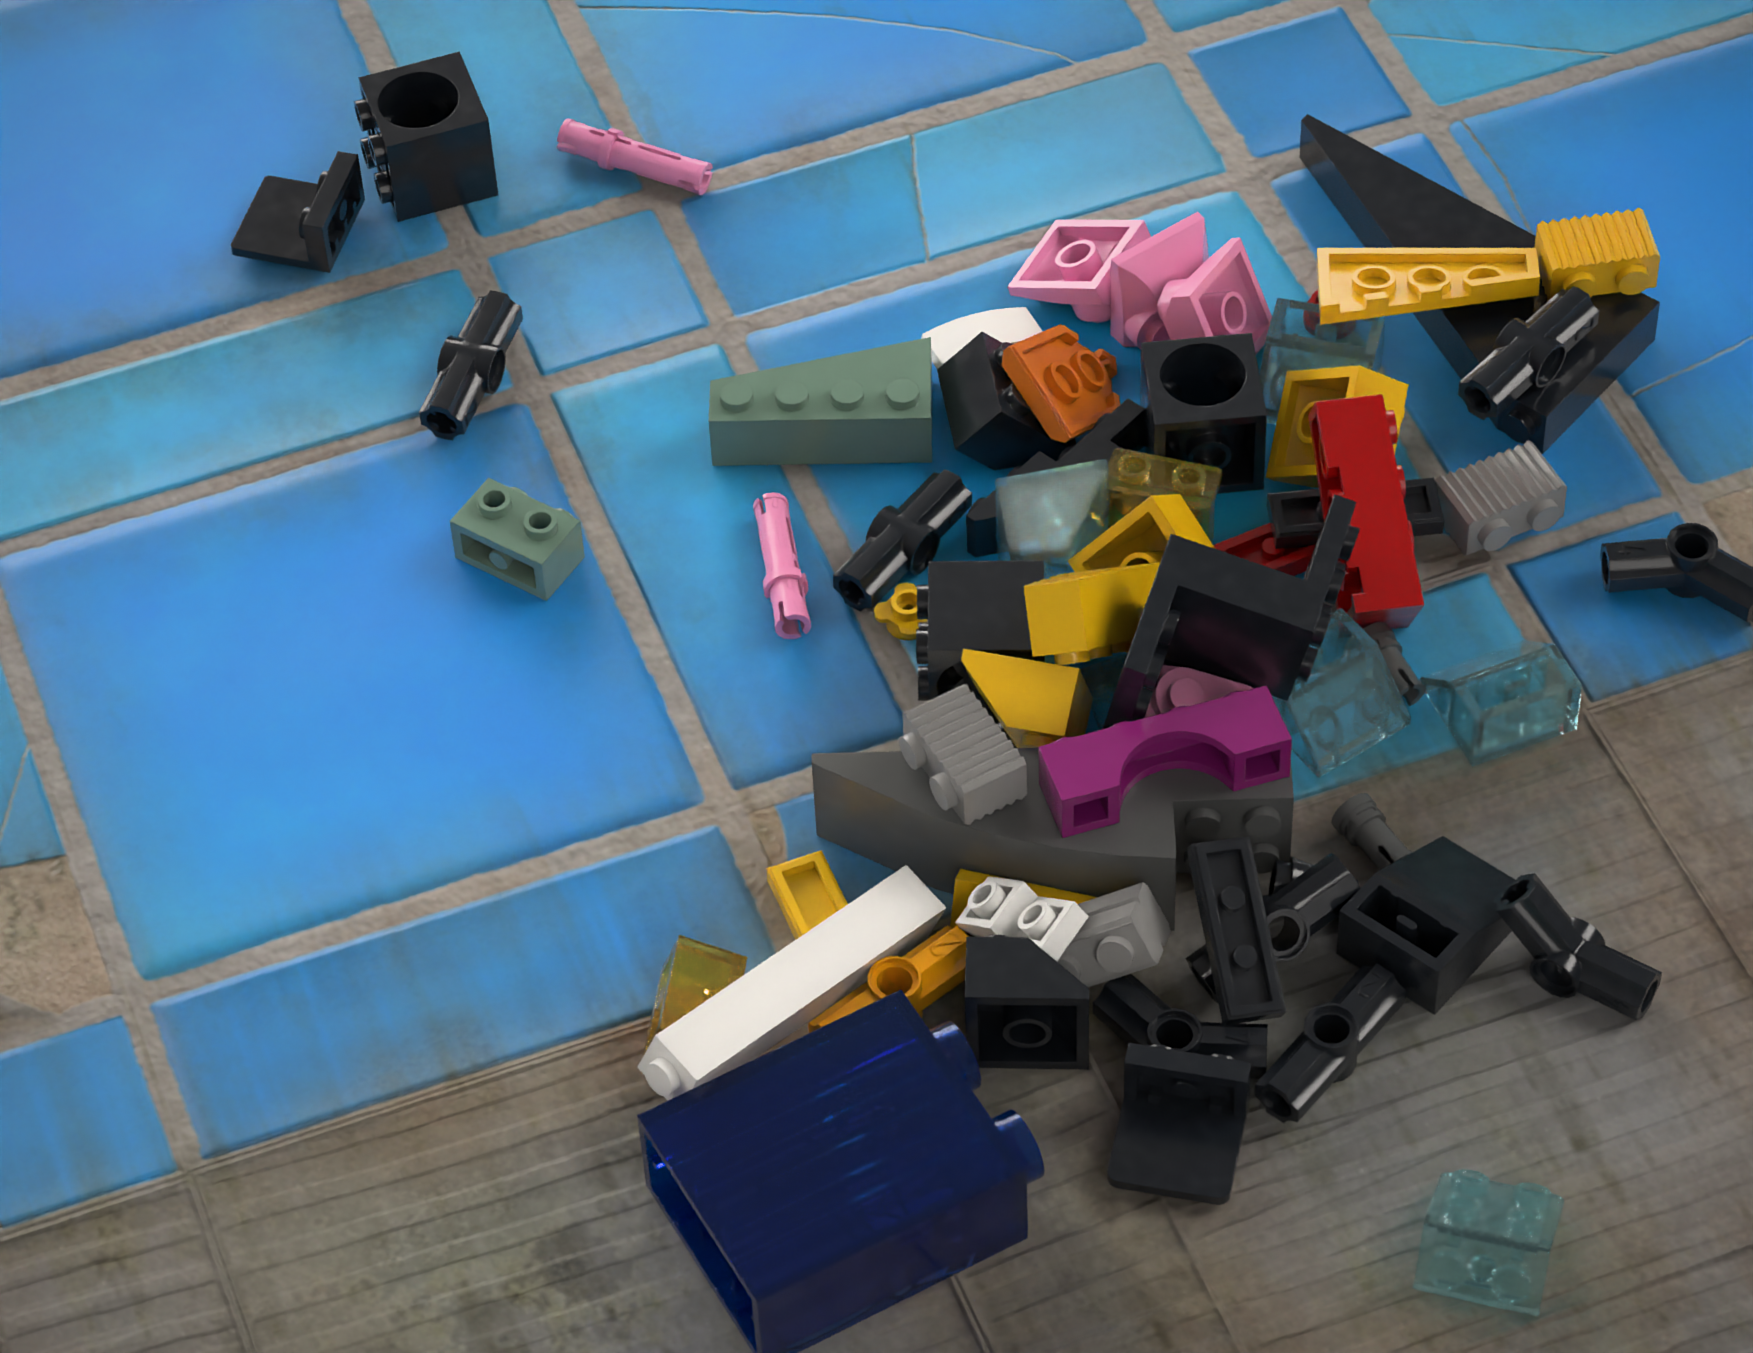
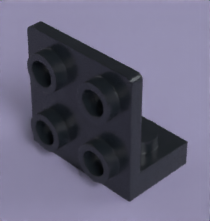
M338 151L329 170L321 173L318 184L271 175L265 176L231 243L232 254L330 273L365 201L358 154Z

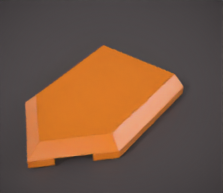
M1059 324L1004 349L1002 367L1050 439L1065 443L1093 430L1094 425L1101 416L1106 413H1112L1120 406V396L1113 392L1111 378L1117 375L1116 357L1100 348L1095 352L1089 350L1077 342L1079 341V334Z

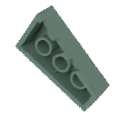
M931 337L710 380L708 422L712 466L932 463L933 380Z

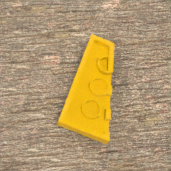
M1317 248L1316 267L1320 325L1539 296L1540 274L1536 248Z

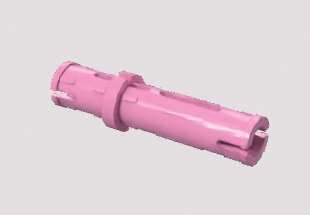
M567 118L561 125L558 133L557 142L559 143L557 149L559 151L596 161L602 169L609 171L614 168L626 170L658 182L683 188L697 195H703L711 181V169L713 168L711 163L625 137L623 131L615 128H610L606 131Z
M766 493L762 495L766 512H764L763 503L759 498L753 504L766 569V576L763 580L764 595L767 599L770 598V602H772L774 626L777 635L783 639H798L801 637L798 620H800L801 629L805 634L811 629V620L805 601V596L808 592L807 576L805 573L801 574V569H799L788 500L780 493Z

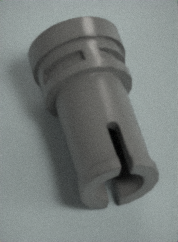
M1373 623L1363 628L1354 636L1350 643V651L1362 663L1368 673L1374 674L1390 698L1393 707L1396 709L1405 708V703L1401 698L1402 695L1409 706L1420 700L1426 691L1425 685L1417 678L1402 656V646L1397 642L1394 632L1387 623Z
M1360 793L1349 798L1337 809L1332 817L1333 827L1341 835H1344L1352 846H1359L1379 870L1412 853L1386 825V817L1367 793Z

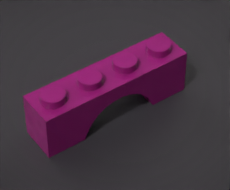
M1266 685L1247 691L1231 692L1224 697L1192 706L1175 707L1168 712L1136 721L1119 722L1110 728L1084 735L1063 737L1053 743L1039 746V785L1061 837L1065 838L1120 823L1121 806L1129 790L1143 778L1159 771L1191 769L1204 772L1223 782L1233 792L1289 777L1292 738Z

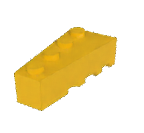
M1160 562L1063 573L1049 577V579L1024 585L1032 656L1054 655L1055 664L1067 665L1091 661L1090 659L1112 656V653L1129 651Z

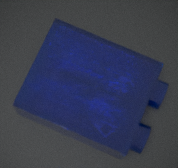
M902 990L896 991L637 1115L646 1186L753 1353H799L1028 1238L1027 1185L1042 1178L1045 1171L1042 1155L1033 1134L1021 1116L1012 1109L992 1118L973 1093L974 1090L981 1086V1074L974 1053L962 1032L951 1021H946L929 1029Z

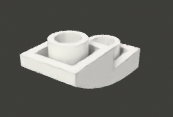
M1026 307L989 310L952 320L923 333L921 339L931 337L932 362L938 369L980 332H984L1002 343L1009 342L1013 345L1043 331Z
M988 876L983 883L972 891L968 898L967 907L955 923L960 929L974 937L1005 935L1008 937L1029 938L1054 960L1058 961L1089 916L1075 901L1040 897L1024 881Z

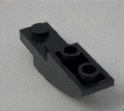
M1128 398L1112 413H1106L1101 416L1094 425L1093 430L1076 445L1071 444L1067 446L1057 461L1039 451L1023 466L1019 465L1013 468L997 489L988 497L978 499L966 515L967 552L976 558L1032 544L1085 519L1125 490L1127 461L1145 446V408Z

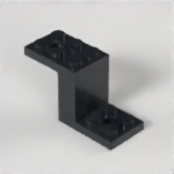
M1334 494L1303 579L1170 534L1125 660L1103 729L1110 728L1119 722L1136 721L1145 717L1153 694L1152 690L1155 688L1165 659L1251 686L1254 689L1267 685L1271 696L1288 701L1296 679L1307 683L1318 649L1309 645L1320 648L1329 626L1332 606L1325 604L1324 601L1335 604L1346 573L1344 571L1346 563L1338 561V558L1349 561L1360 530L1358 527L1349 525L1357 502Z

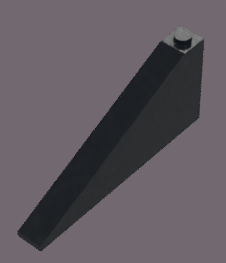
M1308 114L1301 120L1299 158L1365 248L1535 247L1536 236ZM1540 279L1539 296L1413 312V314L1462 380L1492 353L1498 335L1511 320L1520 318L1526 322L1548 300L1544 286H1542V279ZM1618 292L1592 296L1590 300L1599 310L1598 324L1566 353L1561 369L1549 384L1542 388L1532 384L1496 418L1489 417L1495 427L1506 433L1516 442L1523 444L1528 440L1533 442L1540 453L1543 454L1655 340L1660 306L1659 301L1642 292L1635 295H1626Z

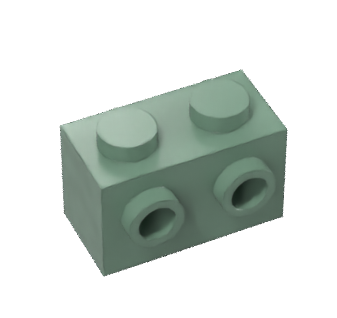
M488 478L450 520L455 558L545 601L552 596L585 558L580 520L564 509L550 507L529 497L517 487H508L491 478Z

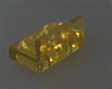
M1115 448L1100 486V532L1104 533L1151 495L1181 494L1212 542L1214 538L1215 498L1222 481V470L1217 467Z

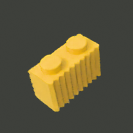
M1638 207L1633 212L1627 209L1623 213L1617 210L1612 215L1608 212H1605L1602 216L1595 213L1592 217L1584 215L1580 219L1574 216L1570 220L1563 218L1559 222L1552 219L1549 223H1546L1542 220L1537 224L1534 248L1537 251L1540 279H1542V286H1544L1548 301L1561 289L1569 290L1573 286L1589 294L1590 298L1596 295L1618 292L1626 295H1635L1646 288L1656 287L1660 254L1644 210Z

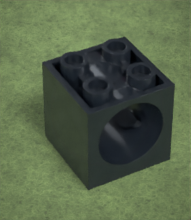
M460 51L358 77L362 99L354 101V108L361 131H367L368 134L367 137L360 139L363 158L368 169L377 168L378 172L374 173V182L379 199L382 204L391 203L398 222L498 196L489 120Z
M1252 333L1142 342L1140 406L1145 408V451L1152 494H1181L1182 497L1264 490L1267 412Z
M1044 560L928 561V585H917V619H928V622H919L918 629L916 630L917 664H928V666H918V701H929L963 684H968L970 692H974L976 699L980 700L982 707L986 708L989 716L993 717L995 723H1000L977 690L961 661L963 649L1045 662V656H1032L1023 587L1024 585L1044 579Z

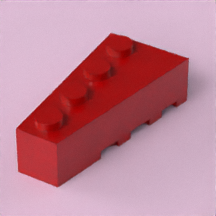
M1383 394L1315 402L1308 418L1323 519L1325 521L1335 494L1357 502L1349 525L1360 528L1349 561L1338 558V561L1346 563L1344 570L1346 573L1336 599L1340 634H1357L1363 628L1377 622H1385L1391 629L1407 628L1425 604L1414 554L1413 529L1411 522L1407 519L1404 504L1406 497L1404 471L1402 466L1396 463L1393 444H1397L1398 439L1394 411H1386Z

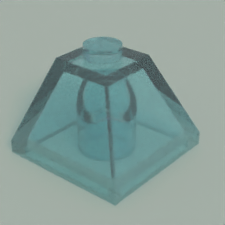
M1106 459L995 479L996 536L999 561L1044 560V579H1049V577L1057 576L1058 574L1072 573L1074 570L1068 560L1108 529L1109 466Z

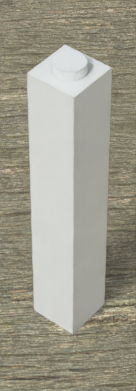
M905 865L656 1034L637 1068L645 1075L649 1086L657 1094L664 1096L677 1112H680L865 983L868 972L876 961L888 956L902 957L925 941L944 913L945 905Z

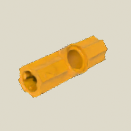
M947 925L903 957L888 956L876 961L868 972L866 983L808 1023L809 1036L815 1042L819 1053L832 1066L838 1064L843 1067L888 1034L902 1035L914 1030L921 1022L923 1009L965 980L966 940L969 936L958 926L952 928Z

